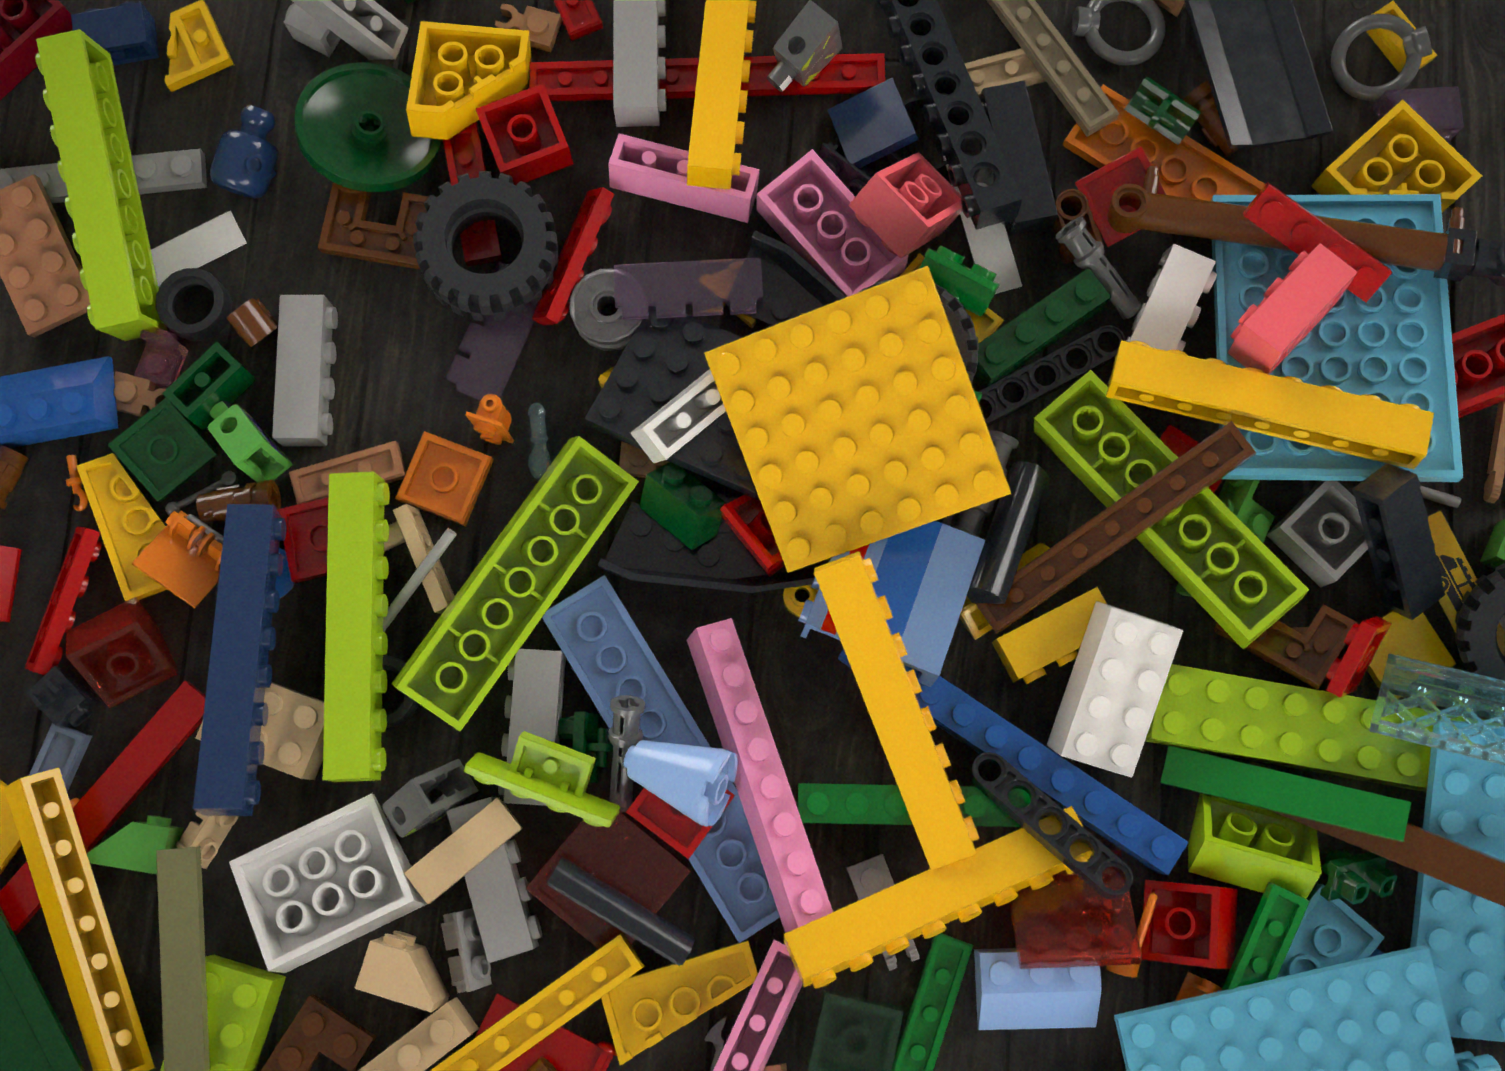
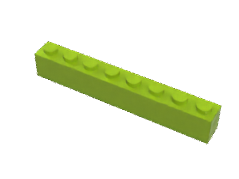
M374 471L329 474L323 780L331 782L381 780V771H384L386 768V751L384 748H381V732H385L387 727L386 711L382 709V693H385L387 690V674L385 670H382V656L386 655L388 650L387 635L383 632V617H386L388 614V599L386 594H383V581L388 578L389 574L388 560L384 557V542L389 540L388 521L384 519V506L389 504L390 491L385 480Z

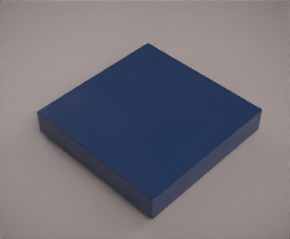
M893 78L828 109L846 158L858 169L919 140Z

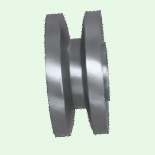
M599 269L587 274L576 284L570 297V315L580 336L590 346L603 351H619L626 348L649 308L640 284L630 274L618 269ZM615 304L619 306L614 315H601V311L606 305Z

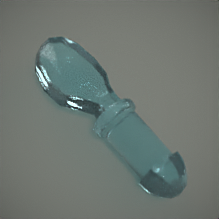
M533 403L528 409V415L530 416L532 435L530 441L534 442L535 446L529 456L528 466L532 476L540 480L551 465L550 455L546 447V441L549 438L546 436L544 415L546 410L540 403Z

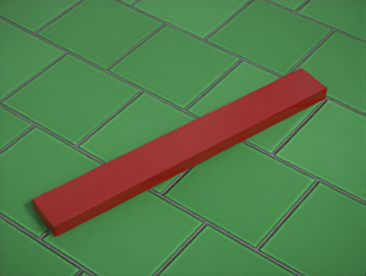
M184 681L73 808L86 853L90 852L202 723L206 695L191 682ZM27 861L0 891V907L15 936L41 908Z

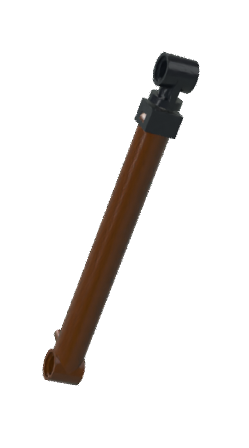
M1149 166L1147 168L1143 188L1136 184H1124L1114 191L1107 213L1110 226L1120 233H1132L1140 229L1292 251L1243 216V212L1248 206L1157 194L1159 184V168L1157 166ZM1129 205L1136 211L1126 212L1120 206ZM1455 207L1451 210L1448 230L1445 233L1316 216L1383 264L1434 271L1433 278L1461 281L1466 275L1489 278L1497 286L1505 287V242L1477 238V231L1464 229V210L1461 207Z

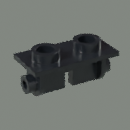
M832 142L828 144L823 143L818 153V156L855 197L876 173L867 165L858 169L850 163L840 143L836 145Z

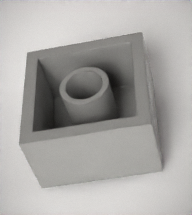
M1320 481L1315 484L1267 533V537L1320 588L1336 582L1368 549L1355 497L1338 481Z

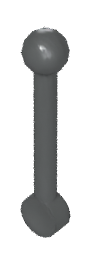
M232 471L223 473L221 480L179 502H169L165 507L166 513L168 515L174 511L179 513L183 507L197 501L199 494L213 492L216 488H221L225 485L235 486L238 482V476Z

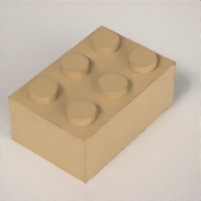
M271 682V686L265 688L264 702L268 705V721L266 726H261L260 741H263L265 749L262 764L300 779L315 780L323 761L324 701ZM203 721L195 739L201 740Z

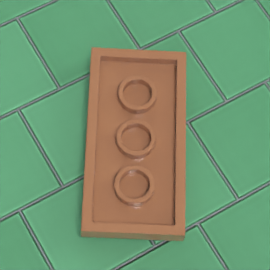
M33 174L0 189V276L27 334L36 337L87 313V306L90 305L88 291L83 287L80 279L81 265L41 179Z

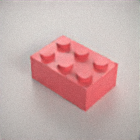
M919 152L875 173L848 205L856 213L858 221L865 227L871 228L882 239L883 246L900 259L942 234L963 211L961 207V194Z
M1321 243L1310 254L1303 251L1288 268L1290 272L1282 280L1278 277L1263 295L1265 298L1258 306L1252 304L1238 320L1240 324L1230 336L1234 342L1228 354L1244 367L1258 368L1265 374L1270 375L1337 304L1357 274L1356 270Z

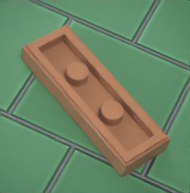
M392 441L289 472L298 505L329 497V474L374 471L388 484L404 479L406 470L399 444L396 441Z

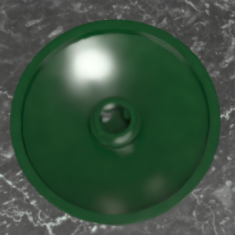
M348 63L324 71L304 88L295 109V134L300 150L306 160L325 178L353 190L385 192L400 189L417 181L435 163L440 152L442 139L411 136L406 111L411 76L398 69L377 63Z

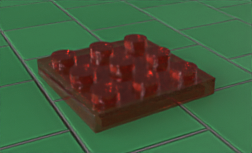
M619 811L618 816L610 827L592 826L582 819L528 883L526 890L595 947L600 949L622 933L630 945L635 939L545 884L546 877L561 856L655 914L691 870Z
M1111 850L1123 861L1121 850ZM1109 869L1102 873V881L1107 888L1118 890L1124 886V879L1120 872ZM1066 870L1053 875L1054 880L1040 889L1032 890L1031 886L1017 891L1018 897L1010 902L1019 969L1138 965L1141 962L1142 954L1129 890L1120 899H1105L1075 873L1067 874Z

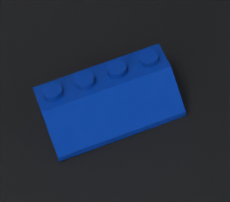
M107 356L1 376L0 445L14 448L117 429L118 417L116 397L114 395L113 359Z

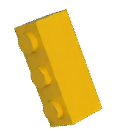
M1098 587L992 642L1013 682L1023 678L1025 683L1028 684L1046 674L1044 666L1057 661L1059 667L1077 658V649L1081 646L1096 601L1107 604Z

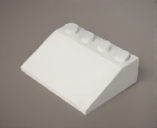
M374 794L365 796L229 862L268 971L289 972L427 905L404 874V872L411 868V865Z

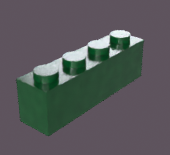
M1090 268L1086 269L978 343V364L974 376L983 388L1005 378L1101 312L1111 298L1110 294Z

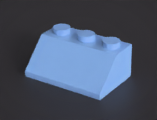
M1090 946L974 949L978 1030L1096 1027L1102 991L1098 949Z

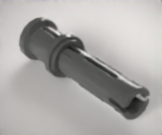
M1078 217L1072 220L1057 233L1056 240L1059 243H1064L1075 257L1074 263L1077 267L1081 269L1090 268L1110 294L1111 298L1109 301L1116 308L1123 320L1131 318L1141 310L1142 304L1133 295L1105 257L1104 245L1100 241L1096 242L1085 228L1086 221L1084 218Z
M620 695L610 701V709L613 712V726L608 731V739L613 745L609 802L619 805L621 807L619 812H626L633 803L634 780L627 775V768L624 767V758L631 745L636 746L643 739V732L640 729L641 713L645 710V702L636 696Z

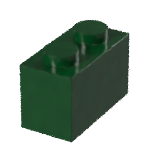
M215 342L162 394L187 419L204 430L214 421L210 415L212 407L221 401H228L231 404L256 378L224 347Z
M668 462L646 475L639 507L693 550L718 535L722 520L720 509L726 502L684 468Z

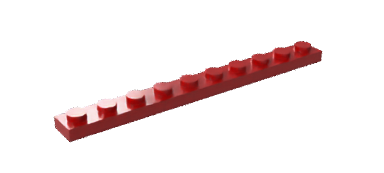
M884 53L836 54L807 86H802L793 79L783 92L777 90L766 78L777 65L775 56L744 57V60H751L749 83L741 82V90L748 91L747 96L862 93L885 81ZM699 58L665 59L666 79H659L660 89H666V98H695ZM613 60L529 62V88L543 83L550 101L613 100Z

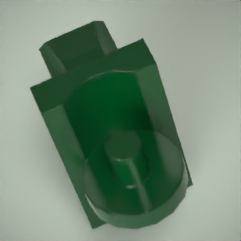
M1149 77L1143 80L1135 95L1124 109L1146 123L1147 127L1152 130L1155 129L1177 145L1182 142L1201 114L1199 110Z
M574 712V716L558 720L559 739L573 740V750L596 758L588 783H598V767H607V752H613V745L608 743V729L600 728L601 714Z
M1344 849L1331 850L1325 858V864L1322 866L1323 872L1329 876L1328 882L1321 889L1320 895L1327 901L1344 898L1351 904L1362 903L1368 897L1369 891L1374 892L1381 898L1390 896L1393 893L1397 875L1385 868L1387 858L1372 852L1352 856Z

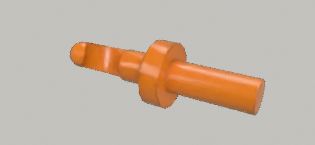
M68 455L66 458L70 478L66 479V485L72 486L73 494H77L80 498V505H73V508L76 511H83L88 505V497L81 486L83 484L76 467L78 465L76 455Z

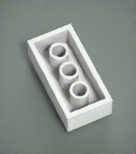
M1096 601L1047 746L1062 757L1132 778L1183 630Z

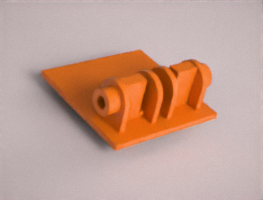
M174 511L165 522L168 525L132 562V565L187 604L196 608L219 582L223 545L214 539V533L206 534L204 526L198 528L187 520L188 515L186 513Z

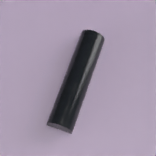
M1018 461L1011 466L1007 477L1011 494L999 499L988 529L985 543L967 593V597L972 603H1006L1049 480L1045 470L1034 463Z
M563 856L557 860L545 879V884L678 966L684 964L694 945L695 938Z

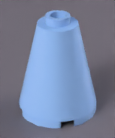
M641 740L636 746L631 745L624 758V767L627 768L629 778L699 825L706 827L709 825L712 827L722 815L730 795L726 794L725 791L728 781L735 782L738 757L736 753L728 749Z

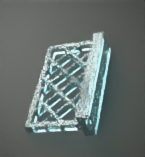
M1389 653L1370 724V732L1505 766V739H1501L1493 731V729L1505 727V680ZM1394 695L1404 697L1405 699L1398 700ZM1435 705L1446 707L1447 709L1440 711ZM1420 706L1428 715L1416 718L1408 709ZM1396 713L1404 722L1397 724L1381 720V717ZM1462 716L1471 725L1459 729L1449 719ZM1478 716L1487 717L1491 719L1482 721ZM1438 723L1447 733H1433L1426 727ZM1481 734L1490 744L1481 745L1473 743L1468 737Z

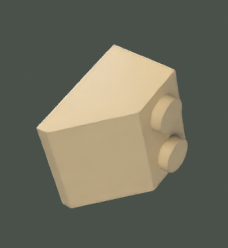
M394 931L393 935L385 934L383 937L370 941L355 989L428 1012H433L446 1004L450 996L426 947L415 943L416 936Z

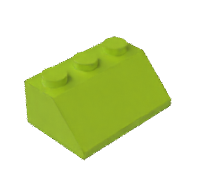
M1200 793L1188 843L1189 872L1261 893H1264L1268 882L1307 899L1321 875L1317 830L1267 809Z

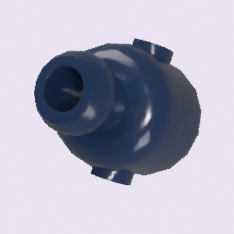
M247 105L240 114L242 122L240 131L229 130L221 136L211 165L210 177L215 185L238 195L243 194V196L249 198H260L267 192L271 179L276 175L274 168L279 151L272 143L266 140L268 133L273 130L276 122L275 116L271 112Z

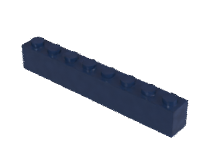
M227 504L193 809L204 816H252L253 805H257L260 800L261 786L260 782L256 780L257 765H262L265 753L264 743L260 741L261 726H266L268 721V705L264 702L265 688H269L272 682V668L268 664L269 650L274 649L276 642L275 628L271 627L272 615L277 613L279 609V592L275 590L276 576H281L283 571V558L279 554L280 540H285L287 531L286 520L281 517L274 505Z

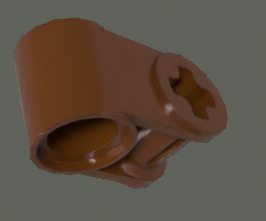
M1067 189L1061 192L1055 201L1058 213L1052 226L1055 236L1066 224L1078 217H1083L1086 221L1085 228L1096 242L1100 241L1102 243L1099 229L1095 225L1085 194L1076 189ZM1069 205L1073 207L1076 211V216L1066 215L1063 213L1061 206ZM1057 241L1058 251L1065 265L1073 263V259H1075L1073 254L1064 243Z
M258 298L249 299L226 317L250 347L257 344L278 326V321Z

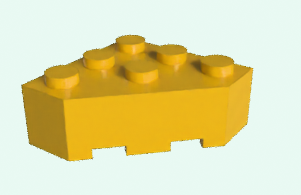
M421 21L406 108L411 136L448 140L479 120L476 108L528 88L529 62L532 60L529 31Z
M1402 99L1329 165L1311 186L1320 195L1440 194L1441 209L1444 212L1477 182L1482 175Z

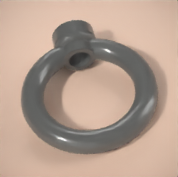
M1091 0L1086 7L1077 6L1073 15L1072 35L1085 36L1088 45L1098 56L1117 65L1130 66L1147 61L1157 53L1165 37L1164 16L1154 0ZM1116 1H1125L1138 6L1144 11L1150 21L1151 35L1149 40L1143 47L1133 51H1122L1111 47L1102 39L1098 32L1100 10L1107 4Z
M1372 14L1354 21L1342 31L1332 49L1331 70L1335 81L1347 94L1361 100L1377 101L1398 94L1415 78L1420 68L1422 57L1432 54L1431 42L1426 26L1414 30L1405 20L1390 14ZM1381 28L1393 31L1402 39L1406 54V62L1400 74L1389 83L1381 86H1366L1355 81L1346 67V53L1352 41L1361 33L1371 29Z

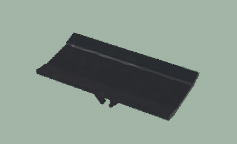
M1185 0L1229 149H1246L1308 140L1328 135L1333 131L1292 0Z

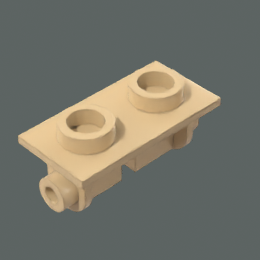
M196 812L195 815L203 820L202 823L199 825L191 821L175 846L177 848L201 846V865L203 869H207L239 816H204Z

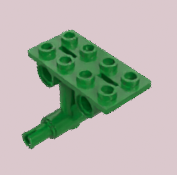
M939 246L937 251L928 248L919 269L929 266L935 284L946 289L953 297H956L964 309L980 317L984 315L1000 286L999 283L994 281L997 274L979 264L974 263L972 268L963 265L962 262L965 257L943 246ZM974 390L979 403L983 393Z

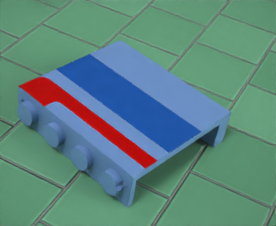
M933 521L831 557L829 562H832L860 551L863 560L871 559L879 579L873 582L872 585L877 597L885 595L893 618L887 620L892 635L900 633L908 655L901 657L903 664L920 671L918 675L919 683L931 687L940 675L985 540L938 521ZM815 577L811 588L817 589L818 592L814 602L806 600L798 620L805 624L801 637L806 638L809 630L813 629L840 640Z

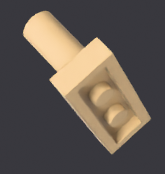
M405 504L393 510L397 521L389 525V540L384 542V552L406 542L414 564L418 568L434 545L419 509ZM438 559L422 583L434 613L442 614L455 596L440 559Z

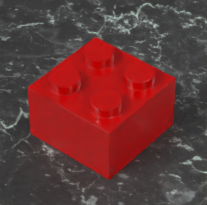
M543 83L475 109L500 173L512 176L514 185L517 186L520 181L525 183L574 164L569 146Z

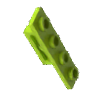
M523 731L518 738L511 764L477 752L466 763L464 768L466 774L474 776L475 780L487 785L495 784L506 788L516 797L532 798L545 803L553 811L568 812L581 817L587 824L592 826L610 827L621 808L617 804L585 793L596 758Z

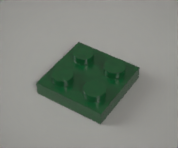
M167 398L163 399L108 444L110 449L158 502H162L219 455L193 424Z

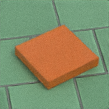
M424 431L395 499L466 527L494 459L491 456Z

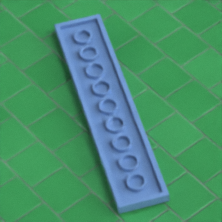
M605 575L545 612L542 617L609 729L613 726V712L610 709L611 699L620 695H631L639 697L645 702V710L641 713L640 729L643 732L642 740L710 747ZM728 781L726 789L733 793L735 797L692 854L689 861L736 939L741 943L780 918L738 791L734 784Z

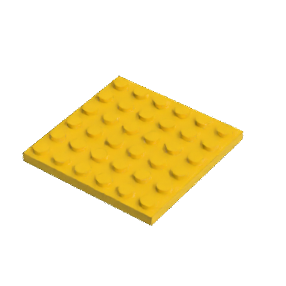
M929 266L704 353L788 573L1011 494Z

